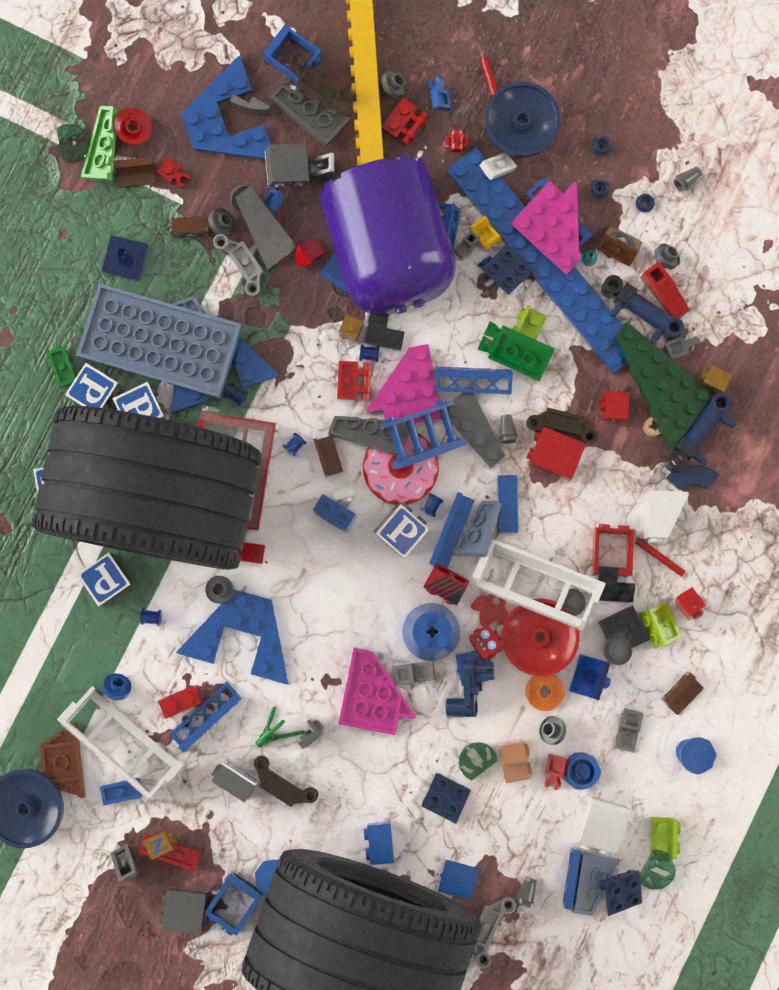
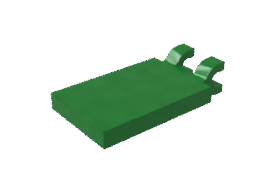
M490 321L483 335L493 337V340L491 341L483 336L477 349L489 353V359L540 382L555 348L504 325L499 329L495 323Z

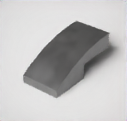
M234 94L230 99L231 107L239 111L262 116L270 115L271 113L270 106L255 97L252 98L250 103Z
M433 661L393 666L395 685L436 680Z
M624 708L614 748L631 753L635 752L637 737L643 719L642 712Z

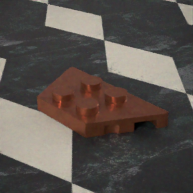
M78 722L72 723V725L79 730ZM64 729L40 745L42 773L51 778L59 790L85 798L80 741L67 729Z

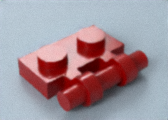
M402 98L381 129L396 140L402 134L405 137L401 142L407 146L410 141L415 139L420 127L425 125V120L429 115L425 111L420 116L415 115L418 107ZM411 120L414 123L410 130L406 129L405 127Z
M339 361L338 400H356V393H362V401H369L370 394H372L370 379L373 376L371 363L365 362L364 368L358 369V362ZM357 376L363 377V386H357Z

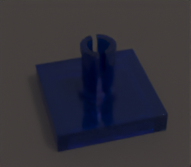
M111 235L102 273L139 281L149 245Z
M580 654L569 691L600 700L603 688H608L611 683L610 677H607L611 663Z

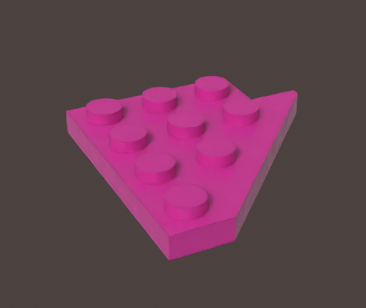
M549 181L511 222V225L565 275L579 262L577 183L574 181L562 193Z
M429 344L414 346L408 349L366 409L367 414L383 411L384 419L396 416V419L436 406L435 402L439 401L438 392L435 391L436 381ZM439 410L430 413L432 421L442 419ZM423 416L413 419L414 424L424 422Z
M353 648L338 724L396 735L399 716L416 719V716L374 652Z

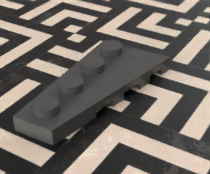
M281 84L269 96L271 102L325 147L330 144L351 120L346 116L343 117L337 114L331 108L327 109L319 105V102L315 100L311 101L303 97V94L284 84Z
M249 186L238 194L235 199L264 266L268 270L293 251L296 245L253 188Z
M462 392L453 400L454 405L446 407L451 424L463 438L465 437L469 445L491 469L505 457V454L474 393Z
M334 416L328 432L329 436L398 456L389 427L382 429L379 427L380 424L385 423V420ZM406 421L396 424L403 448L409 436Z

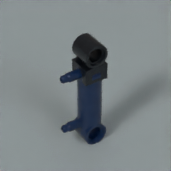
M610 275L605 279L601 286V293L608 299L615 298L613 303L616 304L610 313L611 316L615 317L621 309H628L656 329L650 339L653 344L659 340L661 335L664 339L671 341L683 333L684 323L681 319L671 317L637 293V288L628 282L623 287V281L617 275ZM608 284H613L616 289H610ZM669 326H673L676 332H672Z
M716 394L665 461L668 471L672 473L680 472L691 458H694L703 465L707 464L708 460L698 453L697 450L719 421L731 428L736 426V423L725 415L731 406V399L727 394ZM716 401H721L724 404V408L718 407ZM672 458L679 459L681 465H674L672 463Z

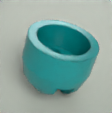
M588 250L582 255V263L585 266H593L597 261V255L594 251ZM589 254H592L591 262L587 261Z

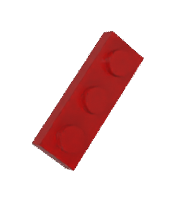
M146 833L143 842L153 835ZM142 842L139 853L149 856ZM175 843L173 850L155 858L195 872L201 851Z

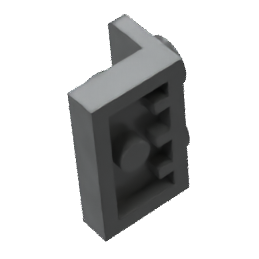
M309 719L307 721L313 732L308 730L300 736L301 741L298 744L302 749L307 748L324 735L322 732L324 727L318 720Z

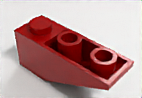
M659 261L641 275L640 279L671 317L680 319L690 311L671 276Z

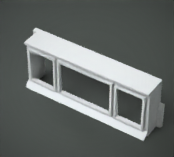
M494 539L491 542L487 556L485 558L480 557L472 575V578L475 579L474 588L582 631L593 605L598 604L606 584ZM493 556L514 563L504 588L483 580ZM520 566L565 583L555 608L510 591ZM570 586L592 594L582 619L560 611Z
M93 686L77 703L72 702L57 719L65 729L149 801L165 782L169 783L184 766L182 762L176 761L99 695ZM91 699L107 715L86 737L70 721ZM112 718L148 748L147 752L129 772L125 771L92 742ZM154 753L170 767V770L150 792L133 776Z

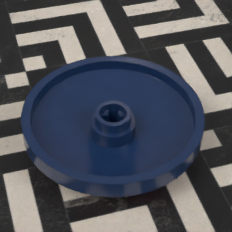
M515 82L502 87L492 96L485 112V129L490 141L500 151L513 157L525 158L540 154L553 143L560 127V111L557 102L546 89L530 82Z
M17 769L0 777V840L15 848H32L50 839L58 830L64 814L62 794L55 782L44 773L33 769Z

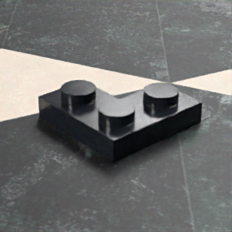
M370 314L364 344L401 351L405 332L387 328L389 315Z
M599 566L597 580L606 583L599 601L633 603L636 589L635 583L617 582L619 575L617 567Z
M633 605L598 621L606 639L624 631L632 648L650 640Z

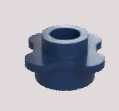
M607 136L592 139L591 144L594 146L593 154L598 157L601 154L611 153L610 139Z
M593 179L591 181L592 190L589 192V195L593 198L597 196L601 197V199H606L608 196L607 190L610 186L609 182Z

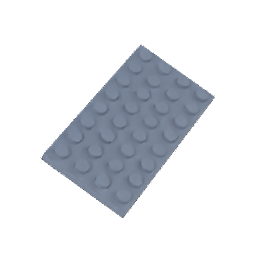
M99 283L76 356L221 398L243 325Z

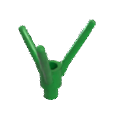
M273 706L263 733L255 744L261 748L270 741L304 734V730L275 735V732L285 723V720H281L274 728L270 729L276 707Z

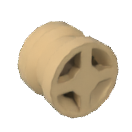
M652 417L645 421L643 431L647 436L656 437L660 433L657 424H653L654 420Z

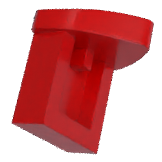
M314 238L297 246L295 263L297 266H308L322 258L327 252L319 241Z

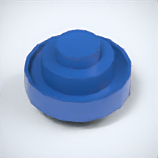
M114 673L104 679L102 690L108 698L118 701L129 696L132 685L126 676Z

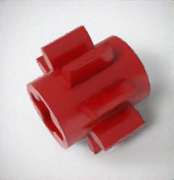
M461 130L451 131L450 136H446V148L450 147V152L453 153L463 152L464 147H468V135L464 136V132Z

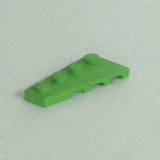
M114 106L99 107L81 178L85 180L112 181L116 141L114 120L118 114V109Z

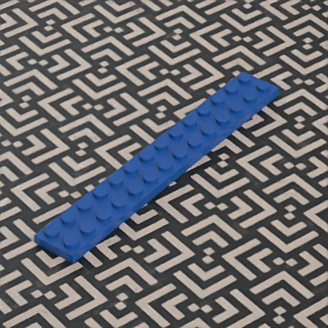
M475 147L447 169V174L480 214L488 218L490 225L500 235L503 242L534 269L531 276L611 373L614 374L627 364L625 357L623 358L620 347L617 346L613 338L623 324L616 316H611L610 313L612 311L575 267L565 275L511 225V222L521 213L525 206L501 177L490 180L485 175L479 165L486 159Z

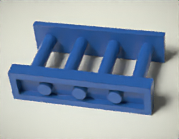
M439 400L435 402L436 406L398 419H396V416L384 419L385 423L380 424L379 427L380 429L389 427L398 455L396 456L397 460L391 462L393 469H400L467 445L465 437L458 438L457 435L455 436L446 408L454 405V401ZM437 410L440 411L448 437L446 439L447 442L441 444V441H438L430 415L431 412ZM419 416H423L431 441L430 448L426 450L421 446L413 420ZM405 421L415 449L413 450L414 454L409 456L404 451L396 424Z

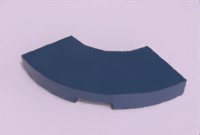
M687 465L678 473L671 472L665 479L679 491L688 485H699L707 489L720 474L705 466Z

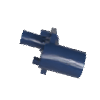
M474 659L464 660V698L446 699V716L448 718L477 717V695H479V692H482V682H477V675H494V663H477Z

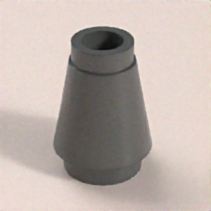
M695 166L676 175L673 181L676 189L680 192L688 191L699 177L702 176V172Z
M512 415L500 416L499 439H501V443H515L518 434Z
M529 877L525 878L516 895L517 904L531 908V905L534 904L537 880Z

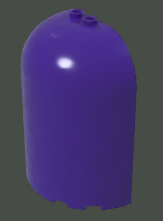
M399 156L394 161L388 160V158L371 161L341 173V178L338 180L331 179L324 185L325 189L319 191L318 198L347 294L359 309L374 315L402 314L407 311L406 307L411 305L414 308L423 307L426 302L438 298L448 289L455 275L456 260L428 167L423 159L416 158L411 160L410 156Z

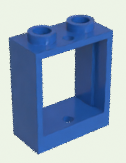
M284 25L263 52V59L300 86L297 83L298 75L275 60V57L288 40H291L313 56L307 63L313 69L314 67L317 68L322 61L321 50Z
M324 494L321 495L312 510L315 515L345 533H348L357 518L354 512Z
M232 871L204 914L209 922L221 925L225 933L237 936L263 897V894L257 890V887ZM230 883L254 899L237 926H234L212 911Z

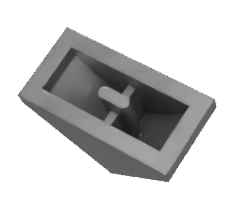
M328 153L307 160L309 179H335L334 153Z
M128 844L110 853L120 884L142 871Z

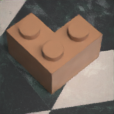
M521 739L498 743L505 782L512 783L530 779L529 774H532L530 762L526 763L528 761L527 756H530L528 744L524 743Z

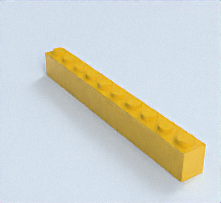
M346 0V4H350V10H347V22H351L352 28L348 29L349 40L353 41V47H349L350 58H354V65H350L351 76H355V83H352L353 95L356 94L357 101H353L354 113H358V119L354 120L355 131H359V138H356V149H360V156H357V166L383 159L372 0Z

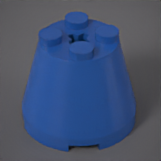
M426 603L417 606L407 615L403 624L402 635L406 647L414 656L426 661H436L447 657L456 648L460 638V626L454 613L447 607L437 603ZM430 626H434V629L438 630V634H434L433 638H431L430 634H427Z

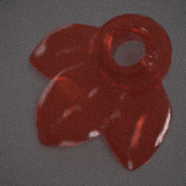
M492 594L488 596L481 595L472 602L470 608L480 612L479 622L482 627L492 624L495 620L499 624L504 625L508 617V611L505 608L506 600L499 598V604L495 605L492 600L497 596Z

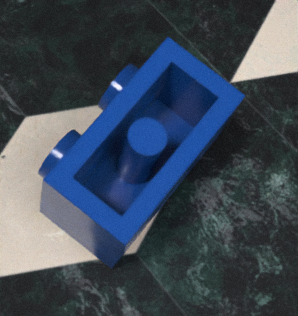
M391 821L367 823V828H364V839L369 842V848H365L366 860H370L371 865L394 863Z

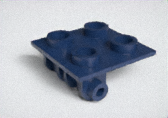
M507 244L481 269L508 295L534 271Z
M436 772L429 790L421 803V807L456 824L471 790Z
M627 870L625 873L617 874V877L614 875L612 879H604L602 883H599L600 889L602 891L605 890L608 916L642 903L639 870Z

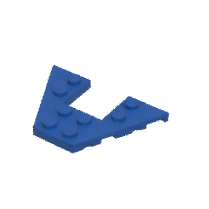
M238 56L181 113L194 151H209L215 154L223 153L230 154V156L265 159V150L271 144L265 125L228 136L218 107L219 103L230 100L233 94L240 97L253 92L241 56Z
M239 337L233 361L243 389L279 377L278 373ZM174 385L170 413L173 414L208 401L204 393Z
M234 589L232 598L228 602L220 604L176 652V654L214 664L224 627L261 637L251 675L287 685L289 683L273 601Z

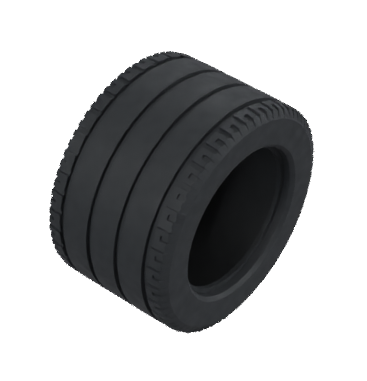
M67 406L57 409L54 417V423L57 425L52 426L47 449L51 454L46 455L41 477V480L45 483L39 486L35 510H38V514H33V528L40 533L156 558L222 570L238 568L241 560V555H238V551L243 550L247 526L243 524L249 521L253 498L249 495L254 494L259 472L257 466H260L261 452L256 447L226 434L143 414L90 406Z
M290 849L282 852L241 968L242 975L256 990H461L477 943L476 939H478L482 927L481 921L470 910L423 885L361 862L308 849Z

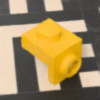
M486 216L476 220L470 226L471 230L480 238L479 243L485 250L501 241L500 235L490 225Z

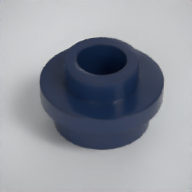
M641 194L637 198L636 207L640 212L648 213L654 208L655 201L651 195ZM642 201H646L648 206H643Z

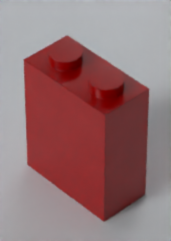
M543 427L541 431L537 430L533 440L536 441L534 449L530 448L526 457L529 459L528 464L571 481L586 444L546 427Z

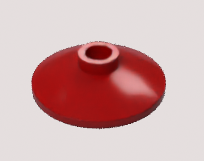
M125 108L115 117V133L126 144H142L151 134L150 119L146 113L138 108ZM132 125L134 127V131H130L128 126Z

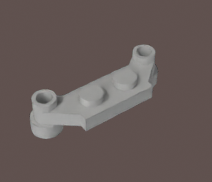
M224 234L216 235L213 239L215 248L229 254L247 281L245 285L246 294L252 298L257 297L261 290L260 279L261 275L264 274L263 270L243 241L239 243L228 240ZM253 288L256 289L254 293L250 292Z
M504 897L502 900L491 905L485 904L480 914L479 920L482 927L480 935L476 939L477 943L474 949L476 954L475 962L479 968L484 969L491 964V957L487 953V949L503 914H511L516 910V902L511 897ZM507 901L511 902V905L508 907L504 906ZM481 956L486 957L483 961L479 960Z

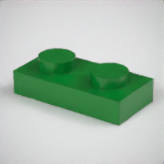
M62 346L46 352L58 388L72 385L76 375L66 347Z

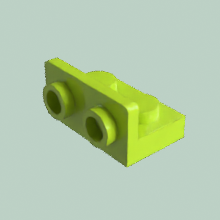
M527 305L525 309L521 308L517 319H520L518 326L514 325L512 329L537 340L547 315L530 308V305Z
M667 601L639 613L641 622L645 626L654 648L667 645L682 637Z
M651 817V857L677 859V854H680V842H677V834H680L681 826L676 818Z

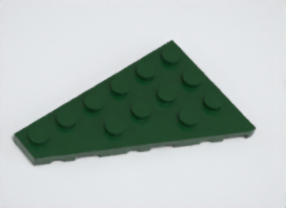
M625 322L613 338L617 346L620 347L623 358L625 357L630 367L629 371L649 406L648 410L658 426L660 435H663L668 445L667 449L672 451L714 394L632 325Z

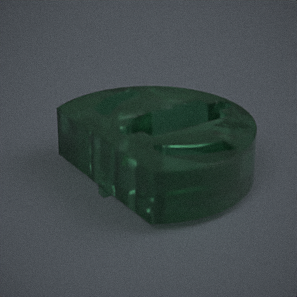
M64 124L57 128L62 160L67 163H75L82 160L87 155L90 144L86 132L76 124ZM80 138L86 140L84 144L69 147L67 145L69 140Z
M472 742L462 749L458 763L463 775L473 780L497 762L498 759L495 751L488 744ZM487 746L490 750L489 760H487V752L485 750ZM467 747L471 749L474 747L483 760L481 762L482 767L473 764L466 754L468 752ZM465 765L474 771L472 773L465 771L461 766Z
M653 849L640 872V882L644 887L658 890L672 883L676 870L671 856L662 850ZM651 868H660L669 872L670 875L665 877L653 872Z

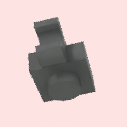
M681 336L664 343L669 357L674 361L690 354L688 348L697 346L700 342L697 336L686 341Z

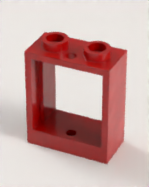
M599 524V527L593 528L591 574L598 575L599 535L614 534L627 535L625 568L617 567L619 569L618 576H632L634 529H629V526L626 525L610 528L609 524Z

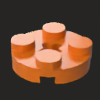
M554 674L549 676H532L526 685L525 694L529 704L537 710L551 711L563 701L565 689L560 679ZM543 686H547V689L550 690V694H547L546 697H543V694L540 693V689H543Z

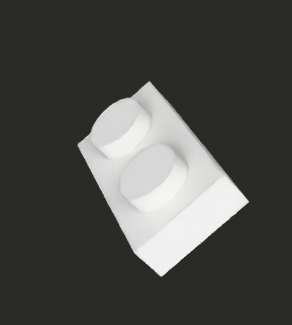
M505 153L484 160L479 165L490 180L510 173L517 167L511 157Z
M352 488L334 493L336 502L342 506L352 503V499H355Z

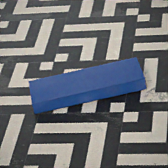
M498 475V502L502 504L498 515L499 533H518L517 475Z
M572 847L570 851L562 904L565 909L572 910L581 854V850Z

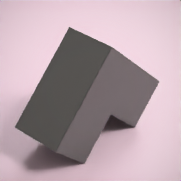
M471 230L454 250V253L463 260L479 244L480 238Z

